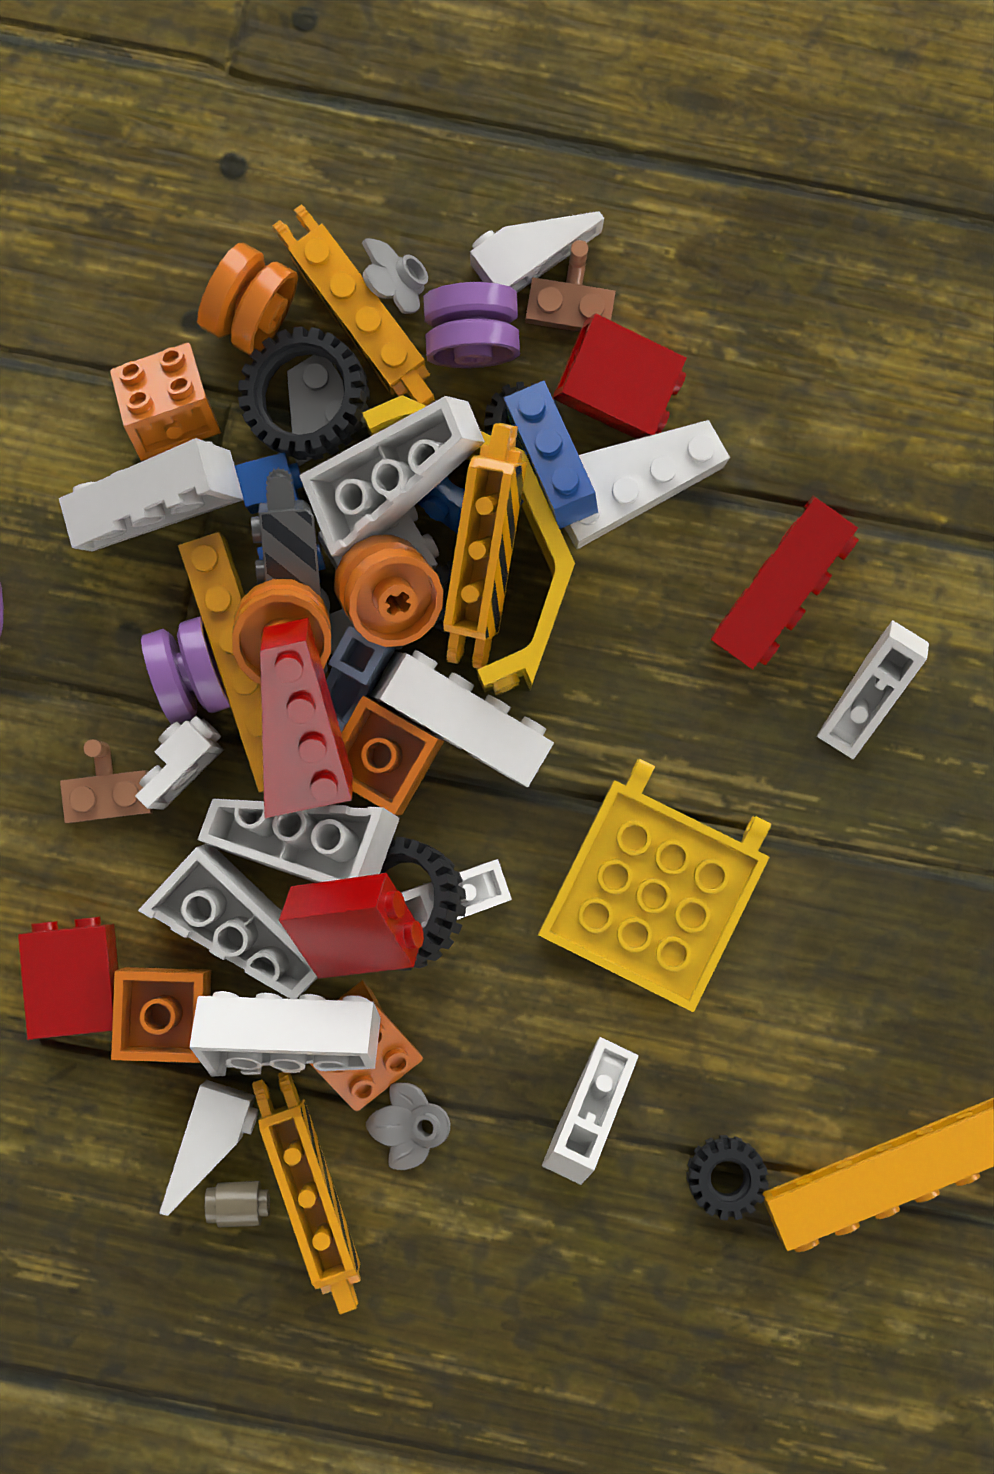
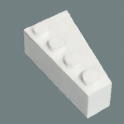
M444 396L299 475L331 556L342 557L355 543L373 535H382L485 443L468 401Z
M710 421L699 422L579 455L596 492L599 513L564 528L576 549H579L724 468L730 456Z
M197 438L129 468L114 472L97 482L79 484L73 487L72 493L59 498L72 548L86 551H95L244 500L230 450L216 446L213 442H205Z
M417 650L414 651L412 656L407 653H393L370 695L371 698L380 703L383 702L390 705L405 718L424 728L427 727L432 730L433 734L446 742L467 751L470 756L516 783L529 787L554 742L543 736L546 728L525 716L521 722L509 716L507 713L511 708L510 706L489 694L483 700L471 693L474 687L472 683L453 672L449 678L434 670L438 663Z
M212 799L197 840L224 852L318 883L380 874L400 818L383 807L352 808L345 805H330L264 819V801Z
M204 844L196 847L138 910L151 919L156 918L170 926V930L184 938L189 937L210 949L209 952L220 959H227L243 968L248 975L290 999H297L317 979V976L279 922L282 911L226 857L210 845Z
M220 991L213 993V996H198L190 1048L211 1077L225 1076L226 1068L228 1067L239 1068L244 1075L261 1074V1067L268 1065L284 1073H297L305 1069V1064L313 1063V1066L320 1071L375 1069L381 1017L374 1002L361 996H346L341 1001L326 1000L321 996L313 994L301 995L299 999H282V997L276 994L259 993L256 995V998L239 997L231 992Z

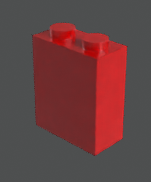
M595 313L584 321L552 398L635 439L659 434L663 431L669 419L670 412L665 409L671 395L676 396L685 381L686 373L682 369L687 358Z
M387 873L291 886L279 918V922L318 979L414 967L418 950L424 940L421 924L415 920L405 904L403 894L396 889Z
M101 916L74 919L75 927L58 929V921L31 924L32 932L18 934L27 1040L112 1031L115 971L118 970L114 923L101 925Z

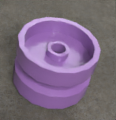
M488 282L456 283L430 290L423 296L425 323L434 327L425 334L427 361L444 367L478 368L500 365L520 356L519 329L510 324L518 317L517 291L510 286Z
M201 616L179 624L177 632L178 644L174 637L164 629L142 635V651L148 674L159 704L171 725L175 722L181 724L186 720L190 721L196 716L198 708L196 696L201 706L209 713H215L231 707Z

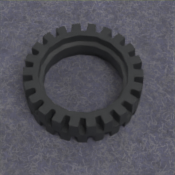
M294 327V333L291 334L287 330L277 332L278 339L275 341L270 337L262 342L265 348L261 352L255 348L250 354L254 361L251 365L245 363L242 369L245 380H239L238 390L242 393V397L238 398L239 406L244 411L242 416L251 428L250 430L265 445L278 453H285L288 458L291 456L297 460L307 461V457H311L314 460L324 458L323 454L326 452L333 455L340 451L338 446L341 443L347 446L353 440L350 435L354 430L359 433L363 426V423L360 421L363 416L362 412L369 410L366 400H370V390L366 384L368 383L366 373L354 353L343 342L328 332L325 334L320 329L312 327L310 331H307L304 327ZM312 354L324 357L336 365L343 378L344 396L340 409L327 425L313 433L298 435L281 430L273 423L266 408L265 395L269 381L280 366L297 356Z
M396 837V840L392 839L380 874L385 873L388 869L400 863H415L420 865L429 874L434 887L433 910L426 926L423 928L424 940L418 950L414 968H422L428 965L427 960L436 961L443 956L440 952L441 948L449 949L454 941L449 937L452 932L460 933L462 925L456 921L458 916L465 917L466 907L460 904V900L466 899V891L458 885L463 882L460 873L453 869L455 865L444 854L419 841ZM404 968L397 970L407 971L412 970V968Z

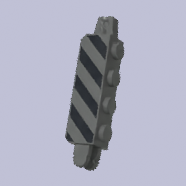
M278 467V469H273L272 472H269V476H267V503H260L259 516L251 517L253 543H262L263 560H256L257 584L259 585L272 579H292L309 586L321 597L314 511L312 506L306 501L295 500L294 487L291 484L293 482L291 474H288V470L285 471L284 468L279 469ZM327 663L323 669L324 674L327 672Z

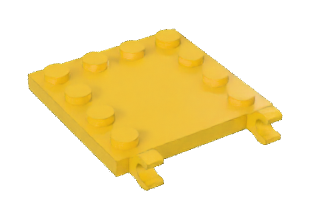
M639 759L636 761L626 785L613 780L538 935L694 1012L770 858L758 850L771 827V823L757 816H752L742 841L739 842L642 794L655 766Z

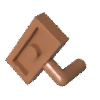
M577 240L571 246L566 283L532 277L525 323L580 332L584 321L595 313L611 320L616 291L583 285L588 254V245L585 241Z
M92 739L84 744L85 754L94 757L96 776L60 781L65 823L153 813V809H147L135 797L143 788L139 782L149 771L142 770L113 774L110 746L105 742Z

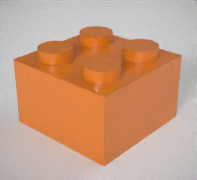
M362 696L341 733L353 773L352 791L377 806L385 808L394 815H402L445 740L373 698Z
M124 967L116 970L114 978L111 1060L200 1063L190 1048L197 998L198 996H210L211 970Z

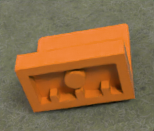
M189 343L167 348L162 352L136 361H130L111 369L110 373L123 426L141 461L192 439L203 440L221 433L216 416L204 391L195 356Z
M363 980L338 1000L343 1001V998L346 996H361L374 1002L381 1017L375 1069L320 1071L313 1066V1063H309L354 1111L361 1110L423 1060L420 1052L383 1012L374 993Z

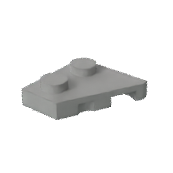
M313 355L287 371L292 433L298 435L313 433L327 425L340 409L344 396L343 380L332 362L324 357ZM362 416L360 421L363 423V428L366 426V423ZM295 459L299 466L307 462Z

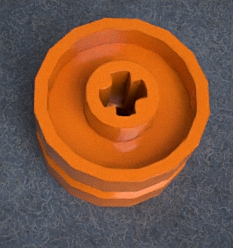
M237 243L224 256L210 278L199 306L197 323L200 328L218 338L225 337L231 333L233 346L248 355L255 348L261 352L265 348L262 342L268 337L273 339L288 313L297 289L298 275L294 270L279 262H271L265 266V258L262 252L246 243Z
M390 534L373 535L355 543L342 556L335 571L334 591L340 606L349 617L354 628L369 642L384 647L407 645L425 635L435 625L442 610L443 588L437 573L427 563L422 554L408 540Z
M272 579L254 586L241 599L234 615L232 652L240 669L253 682L261 685L260 648L264 627L309 618L324 669L331 654L330 615L323 599L309 586L292 579Z

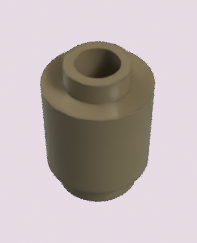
M260 1181L217 1183V1187L206 1189L205 1217L208 1224L217 1223L218 1228L260 1226L262 1217L270 1215L269 1189L262 1190Z

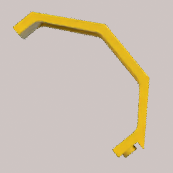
M401 395L362 413L371 437L426 407V405ZM480 431L485 441L483 444L489 445L491 435ZM481 446L467 460L471 461L472 456L479 455ZM515 447V450L522 452V461H527L521 497L524 502L521 507L551 571L552 583L531 643L516 653L477 669L478 679L484 692L493 689L495 695H500L519 686V677L524 676L531 690L575 565L526 453Z

